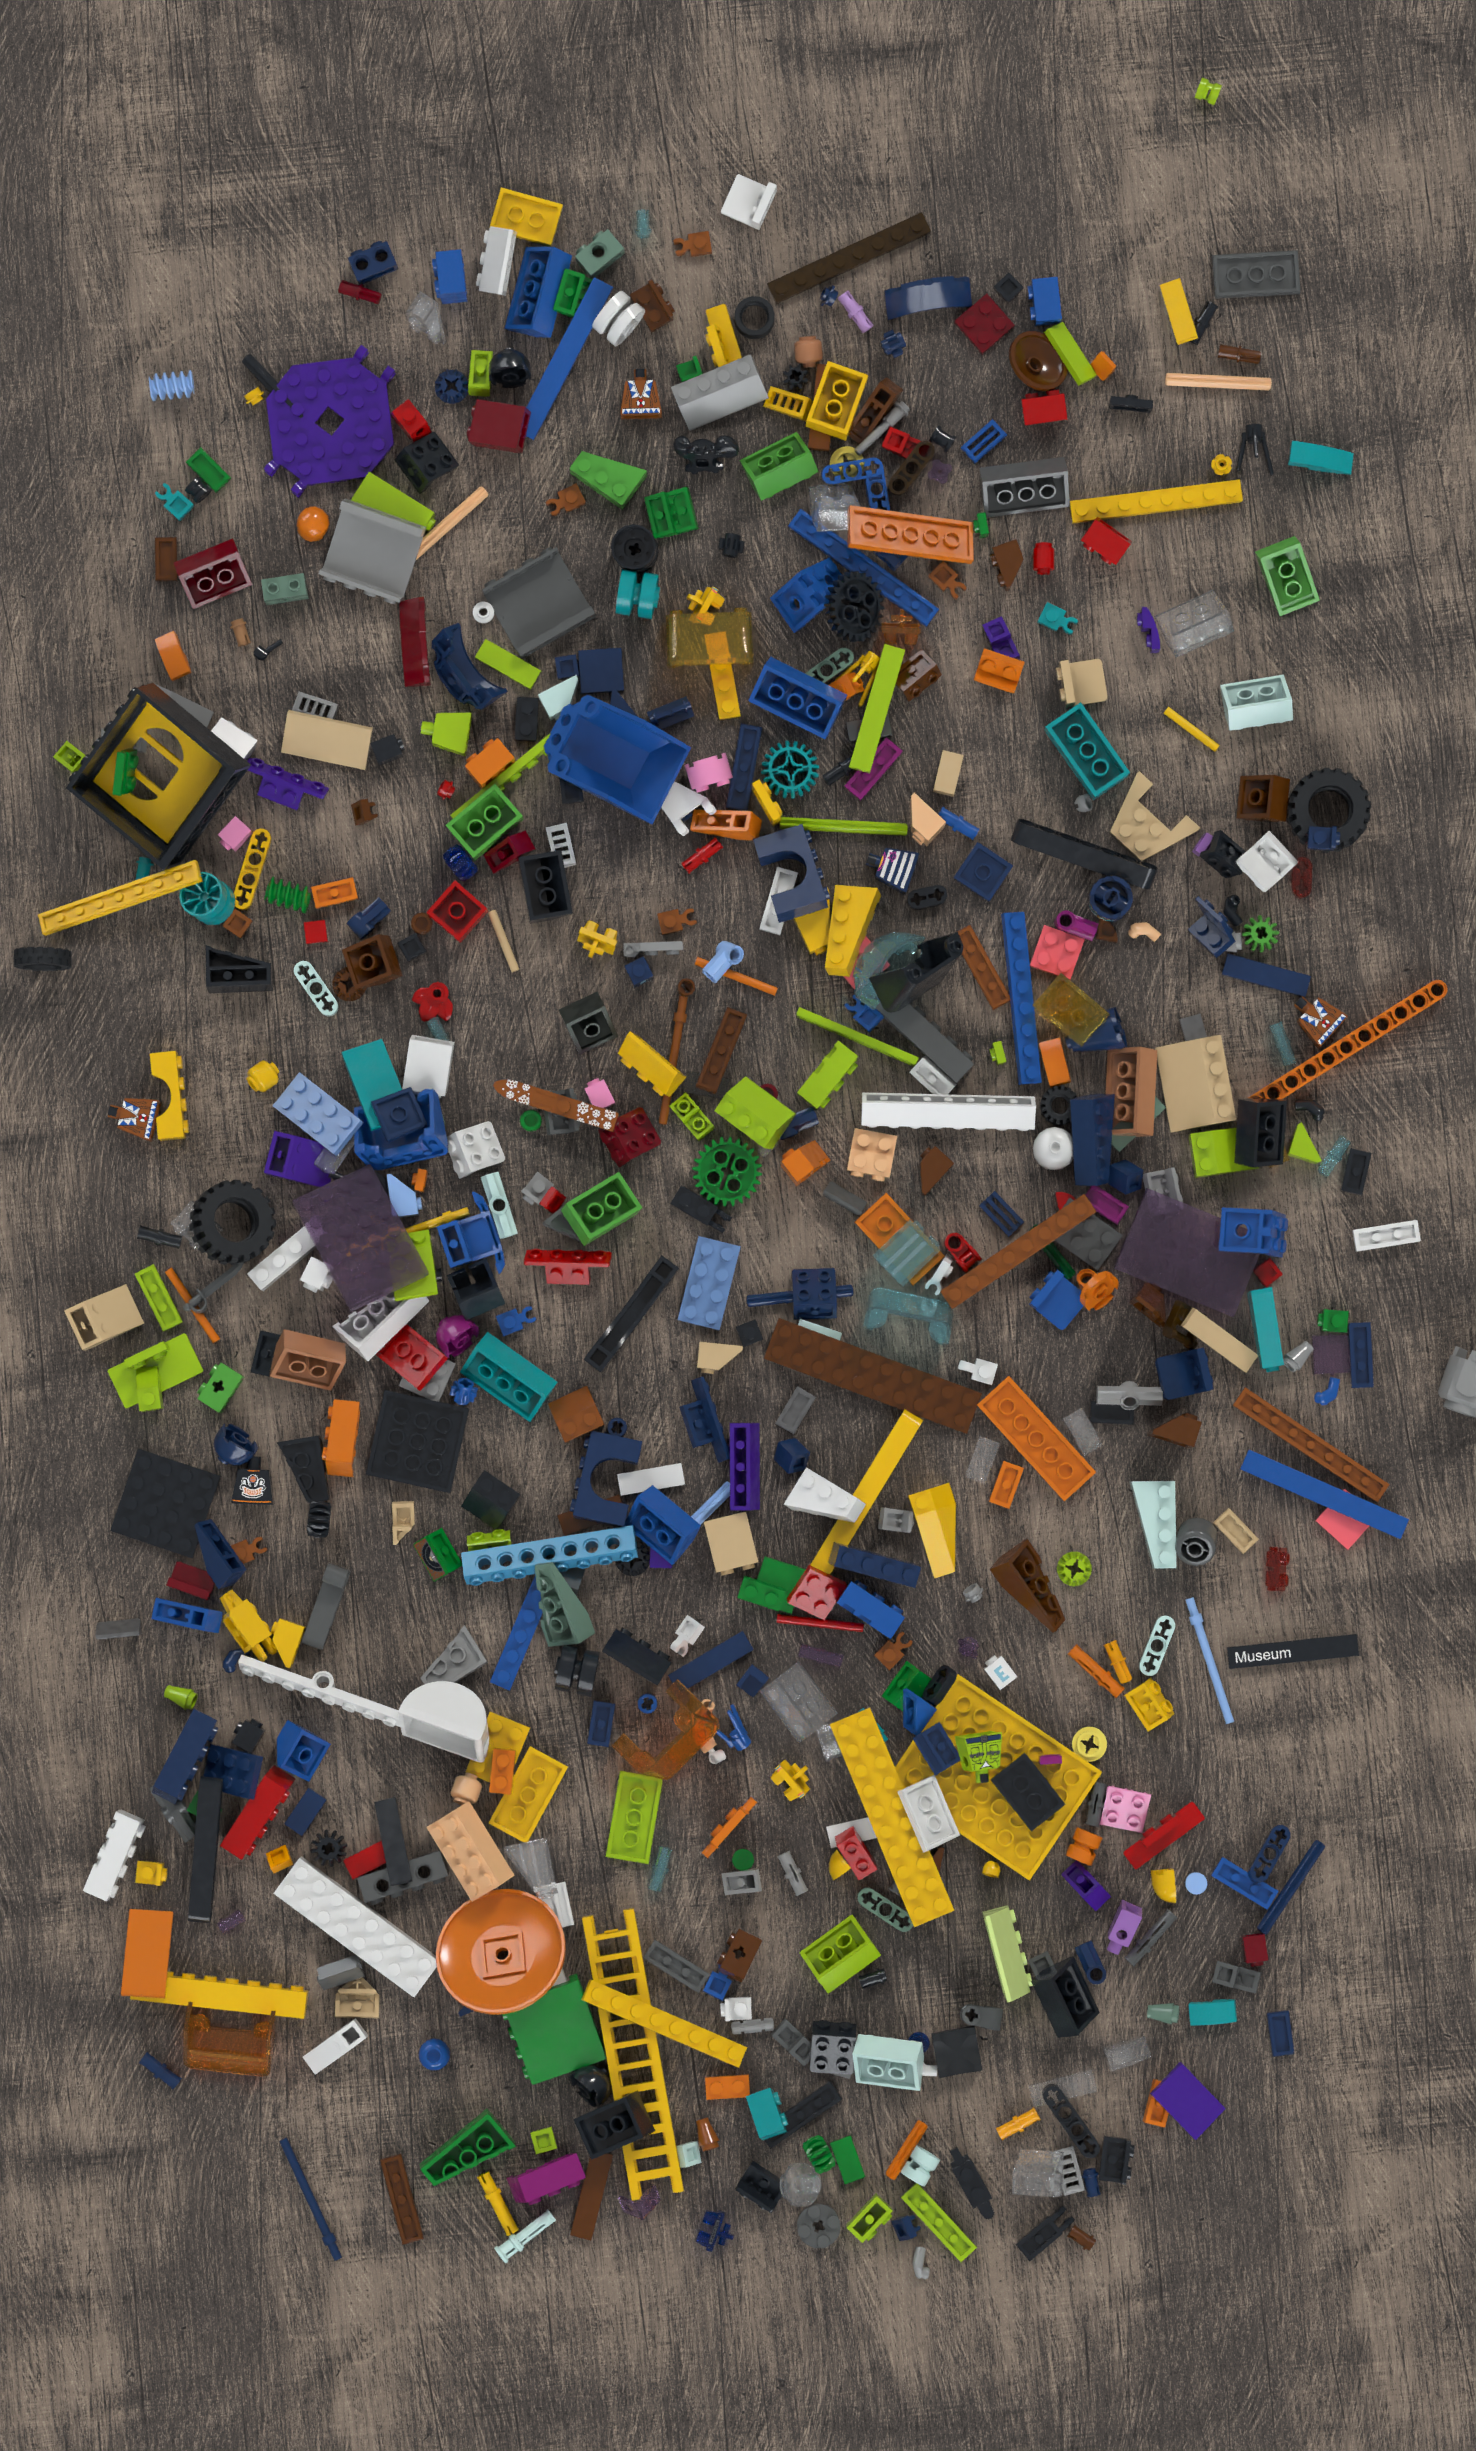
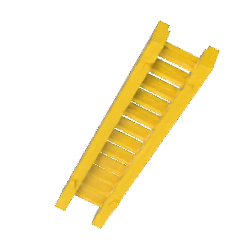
M634 1907L623 1909L626 1929H612L601 1934L596 1932L594 1915L583 1916L582 1921L593 1981L606 1986L607 1983L635 1979L638 1994L629 1996L651 2005ZM628 1936L630 1951L600 1955L598 1940ZM627 1957L632 1958L633 1973L604 1978L602 1962ZM598 2008L614 2100L637 2090L639 2092L655 2089L657 2101L644 2103L647 2113L659 2111L661 2123L653 2124L655 2131L651 2134L662 2132L664 2145L635 2150L634 2142L622 2146L631 2199L633 2201L643 2198L640 2181L670 2176L673 2193L683 2192L684 2186L657 2034L644 2027V2038L616 2042L613 2027L634 2023L626 2019L612 2021L610 2012ZM647 2044L649 2059L624 2064L619 2063L617 2049ZM651 2066L653 2081L623 2085L622 2070ZM666 2154L668 2167L639 2172L637 2159Z

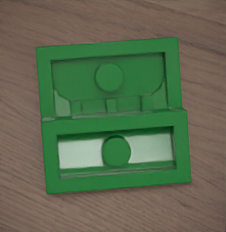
M565 268L553 310L573 318L593 279L585 277V274Z
M688 487L644 497L655 539L699 529Z
M765 1556L757 1580L786 1589L779 1610L792 1614L794 1606L787 1602V1597L806 1569Z

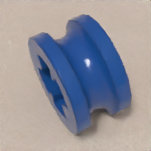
M643 1694L638 1699V1708L643 1713H652L657 1708V1699L652 1694ZM648 1697L649 1700H653L654 1703L651 1704V1709L642 1707L641 1704L644 1703V1698Z

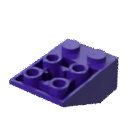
M274 1131L264 1173L329 1190L332 1179L328 1176L331 1169L334 1170L337 1156L317 1141Z

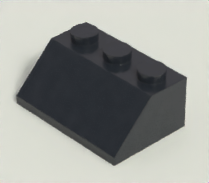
M558 850L519 857L518 862L529 923L550 921L573 914L562 851Z
M1264 1098L1238 1099L1234 1164L1249 1167L1283 1165L1287 1100Z
M622 1627L621 1630H618L616 1628L602 1652L658 1686L672 1663L668 1660L670 1656L661 1650L657 1653L650 1649L652 1645L643 1639H640L638 1642L631 1638L633 1633Z
M1074 1956L1042 1970L1031 1981L1057 2038L1078 2036L1100 2013Z

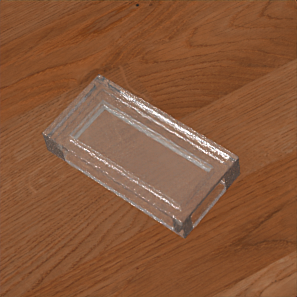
M979 1436L965 1477L986 1484L1000 1443Z

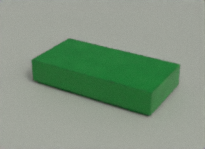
M201 447L186 461V464L215 493L231 480V477Z
M851 2135L830 2142L844 2183L848 2184L864 2178L865 2174Z

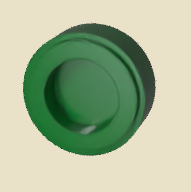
M526 1110L520 1117V1124L526 1131L533 1132L540 1128L542 1118L537 1111Z
M739 1849L733 1854V1865L740 1871L748 1870L754 1863V1856L748 1849Z

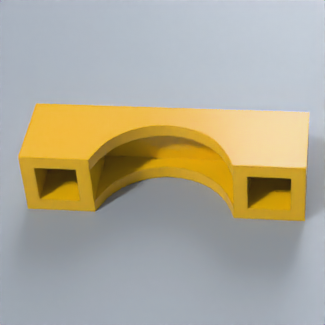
M176 1051L150 1053L152 1075L164 1080L171 1091V1102L168 1109L156 1118L158 1140L186 1138V1133H189L188 1120H184L187 1102L186 1098L182 1099V1090H185L184 1077H180L179 1070L183 1068L182 1056H178Z

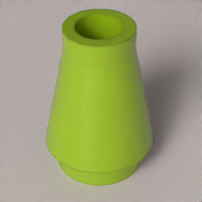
M168 1685L165 1689L164 1697L170 1699L184 1710H192L197 1702L198 1694L193 1689Z

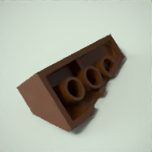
M1153 1281L1151 1284L1146 1282L1129 1303L1163 1330L1167 1320L1164 1295L1161 1293L1162 1288Z

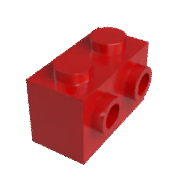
M1059 389L1046 391L1047 395L1038 396V392L1025 394V398L1021 399L1024 425L1067 420L1064 393H1059Z
M1096 517L1081 539L1084 542L1083 546L1091 552L1097 551L1101 554L1100 558L1109 565L1111 563L1116 565L1132 543L1130 539L1099 517Z

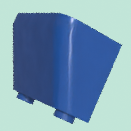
M424 1089L417 1094V1102L427 1122V1128L390 1142L386 1141L381 1128L371 1131L362 1106L354 1108V1115L364 1122L354 1134L355 1154L368 1168L383 1170L443 1156L448 1153V1140L439 1096L434 1089Z

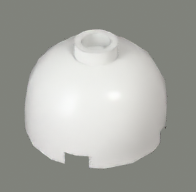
M1046 1128L1034 1140V1158L1039 1165L1049 1170H1059L1068 1166L1074 1158L1071 1134L1063 1128Z

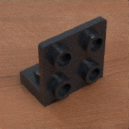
M432 432L404 447L394 460L419 494L426 491L434 480L459 466V463L436 432Z

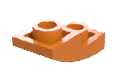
M175 631L155 639L164 666L172 681L192 673Z
M1060 1037L1040 1042L1039 1046L1050 1088L1070 1083V1074Z

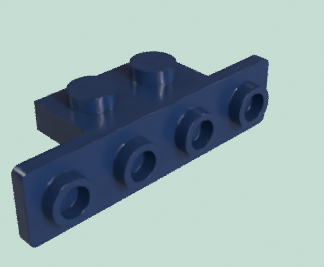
M703 1376L691 1380L697 1401L679 1408L692 1447L695 1448L712 1443L717 1461L730 1459V1447L725 1441L723 1426L718 1420L716 1406L709 1394V1385Z

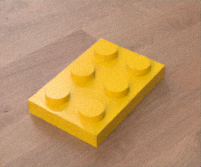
M501 187L490 226L514 230L517 232V238L552 247L563 204Z
M491 1711L487 1717L489 1748L486 1758L482 1763L470 1759L465 1771L490 1782L493 1749L516 1750V1764L530 1730L528 1726Z

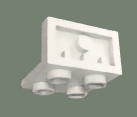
M738 174L721 209V214L760 230L777 192V185L769 182L765 186Z

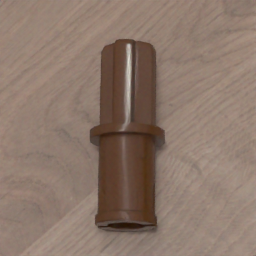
M1220 344L1218 358L1236 360V363L1243 361L1259 364L1261 352L1244 349L1240 345L1239 347Z

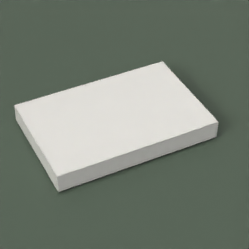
M935 1775L898 1791V1795L923 1852L960 1836Z

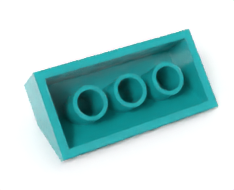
M489 1332L476 1345L460 1371L464 1376L529 1422L534 1418L558 1383Z

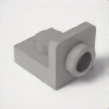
M537 1172L526 1187L521 1190L524 1194L522 1198L530 1205L536 1203L539 1206L540 1201L550 1187L555 1185Z

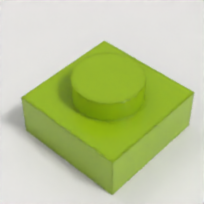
M1002 1042L992 1043V1048L989 1049L992 1062L996 1061L997 1066L1005 1064L1007 1061Z
M552 2126L530 2133L536 2154L557 2149Z

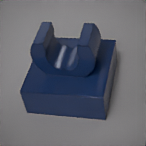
M915 2215L897 2217L891 2221L899 2241L909 2240L917 2236L916 2232L921 2227H913L911 2221L916 2218Z

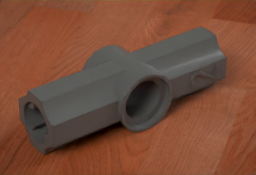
M152 1793L161 1806L163 1815L171 1825L173 1824L183 1841L187 1843L195 1837L196 1823L189 1815L190 1812L187 1811L188 1808L184 1801L178 1799L176 1804H173Z

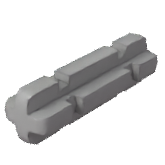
M764 2018V2021H761V2019L743 2020V2023L734 2021L731 2023L732 2034H741L743 2031L744 2033L762 2032L763 2029L765 2031H773V2018Z

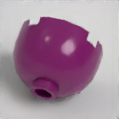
M463 1315L445 1317L440 1321L439 1328L437 1329V1345L448 1358H450V1354L456 1357L473 1344L471 1339L473 1336L478 1337L479 1328L471 1319L465 1321Z

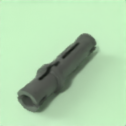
M1167 1909L1141 1940L1138 1939L1136 1941L1137 1944L1124 1958L1135 1967L1146 1953L1151 1952L1150 1948L1177 1917ZM1163 1922H1165V1924L1160 1928V1930L1152 1937L1153 1933L1161 1926ZM1148 1939H1150V1941H1149V1942L1143 1947V1949L1137 1954V1951L1145 1944V1942H1146Z

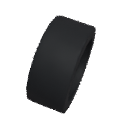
M751 296L743 299L737 305L734 323L742 336L748 339H760L771 332L774 326L775 313L772 305L766 299L759 296ZM753 305L763 308L767 314L766 324L758 330L747 328L742 321L744 310Z

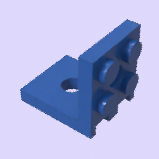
M830 557L801 570L770 597L794 633L801 630L826 608L824 604L829 603V600L825 598V595L831 594L828 587H834L832 581L838 580V575H842ZM794 599L799 601L800 608L795 605Z
M1222 1207L1219 1251L1259 1253L1283 1258V1253L1286 1252L1287 1247L1286 1240H1284V1232L1288 1229V1219L1285 1214L1274 1210ZM1245 1224L1248 1229L1247 1234L1240 1237L1237 1229L1240 1225Z

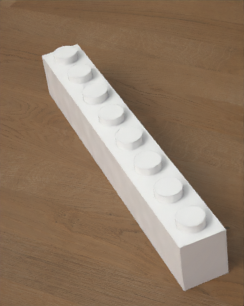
M862 1092L861 1125L871 1128L877 1126H888L890 1128L904 1126L914 1129L920 1127H931L933 1129L947 1127L957 1130L964 1128L984 1130L989 1128L1000 1131L1007 1129L1028 1131L1029 1129L1035 1130L1036 1102L1034 1096Z

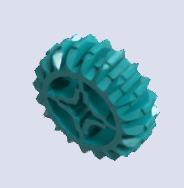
M785 741V748L782 747L781 743H777L778 751L773 747L770 748L773 756L765 754L764 757L769 762H762V766L768 769L762 770L761 775H768V777L763 779V782H771L768 786L770 790L774 787L777 788L774 793L776 796L779 795L780 791H783L784 799L787 797V792L791 793V799H795V792L797 791L800 797L803 796V788L806 792H810L811 789L807 784L815 786L816 782L811 777L818 778L819 774L813 772V770L819 769V765L812 764L817 761V757L809 758L813 751L809 749L805 753V744H802L800 749H798L797 741H794L793 747H789V741ZM792 753L802 757L807 765L795 763ZM785 754V763L782 766H777V768H772L775 760ZM788 760H790L792 768L796 769V772L793 771L792 780L788 771H784V768L787 769ZM808 771L805 780L795 786V777ZM773 775L786 777L789 786L780 784Z

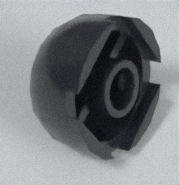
M506 348L498 352L489 363V381L495 386L497 382L502 384V388H517L525 385L528 378L531 380V366L528 358L522 352L513 348Z
M594 2065L583 2066L569 2076L571 2085L573 2087L577 2085L580 2090L577 2093L594 2108L596 2106L597 2108L601 2107L611 2094V2082L608 2079L610 2074L603 2067L599 2069Z

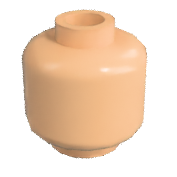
M465 1773L464 1776L460 1775L455 1778L450 1793L455 1803L463 1805L470 1801L471 1804H475L478 1801L482 1784L477 1780L478 1777L476 1775Z

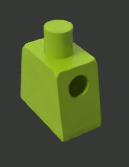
M436 713L435 723L422 721L421 734L432 735V745L466 756L472 714Z

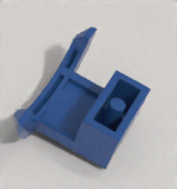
M472 1192L474 1201L481 1212L480 1214L437 1226L450 1268H457L495 1255V1265L498 1274H500L505 1266V1257L493 1217L484 1197L476 1192Z

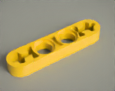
M256 829L249 842L234 891L235 907L239 910H247L253 903L272 840L270 833L265 829ZM262 833L267 838V841H263L260 847L265 849L264 852L252 849L253 845L258 847L259 841L256 839V836H261ZM254 853L261 856V862L257 865H252L249 862L250 855ZM246 874L254 875L255 881L252 885L248 886L243 883V877ZM240 886H242L246 890H252L251 893L246 892L245 898L248 900V902L243 903L242 906H240V902L237 901V898L242 897L244 892L243 890H239Z

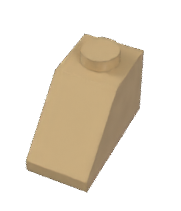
M700 1342L697 1368L701 1369V1373L714 1374V1370L719 1371L743 1351V1346Z

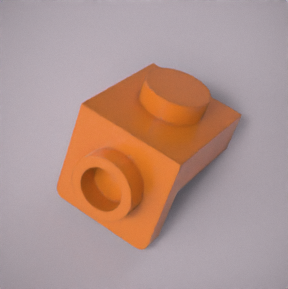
M855 672L845 674L829 684V686L847 694L846 700L865 690L861 678L856 682L852 681L856 676Z

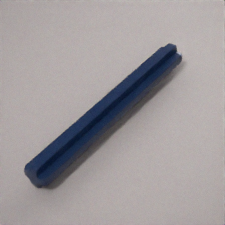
M852 1285L836 1286L837 1298L853 1296ZM793 1291L748 1295L746 1297L747 1306L755 1307L793 1303Z
M1319 1840L1314 1841L1257 1926L1260 1932L1268 1934L1325 1849V1845Z

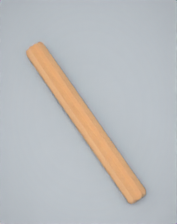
M1167 373L1165 376V384L1168 386L1270 390L1272 385L1271 378L1180 373Z
M479 487L423 537L416 560L488 497V492L485 488Z

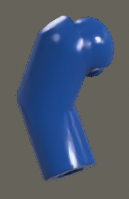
M1330 1377L1328 1389L1322 1393L1317 1392L1314 1396L1315 1402L1327 1405L1336 1399L1340 1379Z

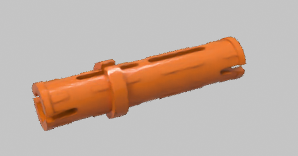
M1077 1644L1070 1650L1068 1655L1098 1681L1097 1684L1099 1686L1102 1685L1115 1698L1125 1689L1111 1676L1109 1671L1106 1672Z

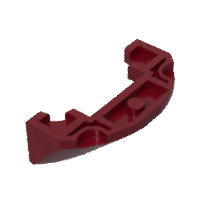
M417 597L401 601L399 603L400 633L405 687L431 685L427 649L425 598Z

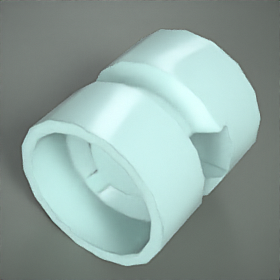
M916 2145L910 2155L912 2160L905 2163L901 2173L925 2187L931 2177L929 2172L936 2169L940 2159Z

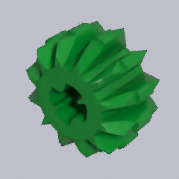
M822 2136L811 2137L803 2143L806 2156L816 2173L827 2172L835 2166V2159Z

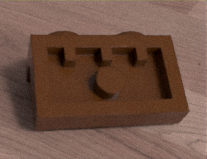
M652 279L648 281L647 285L630 294L633 303H638L645 309L642 318L651 333L673 321L672 313L675 312L669 301L665 302L662 294L664 292L659 283L654 284Z
M921 649L901 665L896 686L903 692L905 698L911 701L913 698L918 697L929 685L934 684L942 674L937 664Z

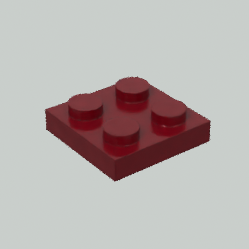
M987 293L954 321L956 326L982 355L1015 327L1013 322Z

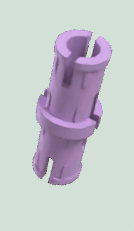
M849 290L838 297V300L848 312L847 316L853 319L862 334L874 326L863 312L864 308L858 305Z

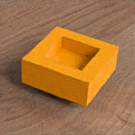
M286 1845L266 1853L273 1874L293 1865Z

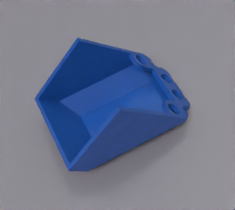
M590 695L582 697L581 701L574 705L568 704L563 707L559 719L556 721L549 738L544 744L545 753L548 754L549 763L547 766L550 773L650 824H653L691 749L690 746L648 721Z

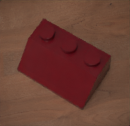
M233 538L174 562L178 577L193 609L252 585Z

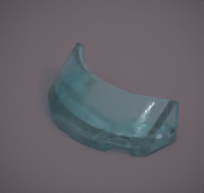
M894 932L872 941L864 949V952L859 956L855 964L853 977L856 998L874 1010L880 1003V1000L869 977L875 973L883 972L885 964L894 953L898 956L904 951H910V953L914 954L918 949L917 945L921 944L925 937L906 932Z

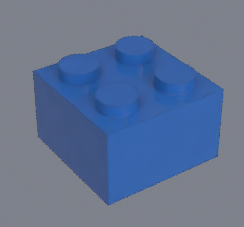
M461 249L435 252L436 259H432L434 276L438 277V280H434L437 298H441L442 304L468 302Z

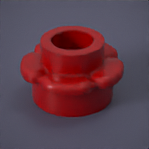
M444 779L441 783L437 795L442 797V800H445L446 797L450 799L454 793L453 781L449 782Z

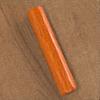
M920 2120L916 2122L885 2173L887 2177L892 2180L897 2178L915 2146L927 2130V2124Z

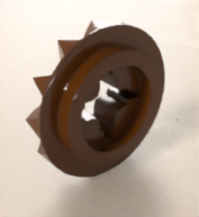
M344 967L337 971L333 978V990L344 1001L358 1000L364 995L366 988L355 990L354 987H351L348 993H346V985L341 981H348L351 976L348 967Z

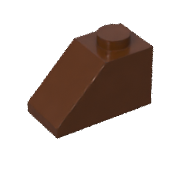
M936 1146L933 1149L928 1147L920 1156L922 1158L920 1162L921 1194L923 1196L954 1165V1162Z

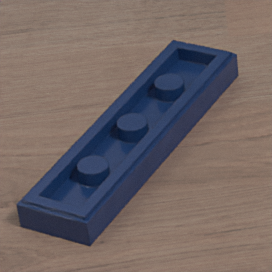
M741 723L732 771L733 778H731L726 809L748 811L762 727Z
M1227 954L1222 971L1223 976L1303 996L1304 998L1306 997L1311 978L1309 975L1232 954Z
M741 1631L670 1673L668 1676L680 1694L754 1649L744 1632Z

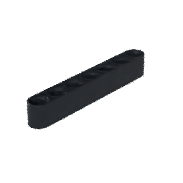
M1017 819L1011 836V841L1018 845L1109 877L1117 876L1129 884L1144 889H1151L1158 870L1155 865L1025 819Z
M200 1777L188 1921L211 1923L223 1778Z

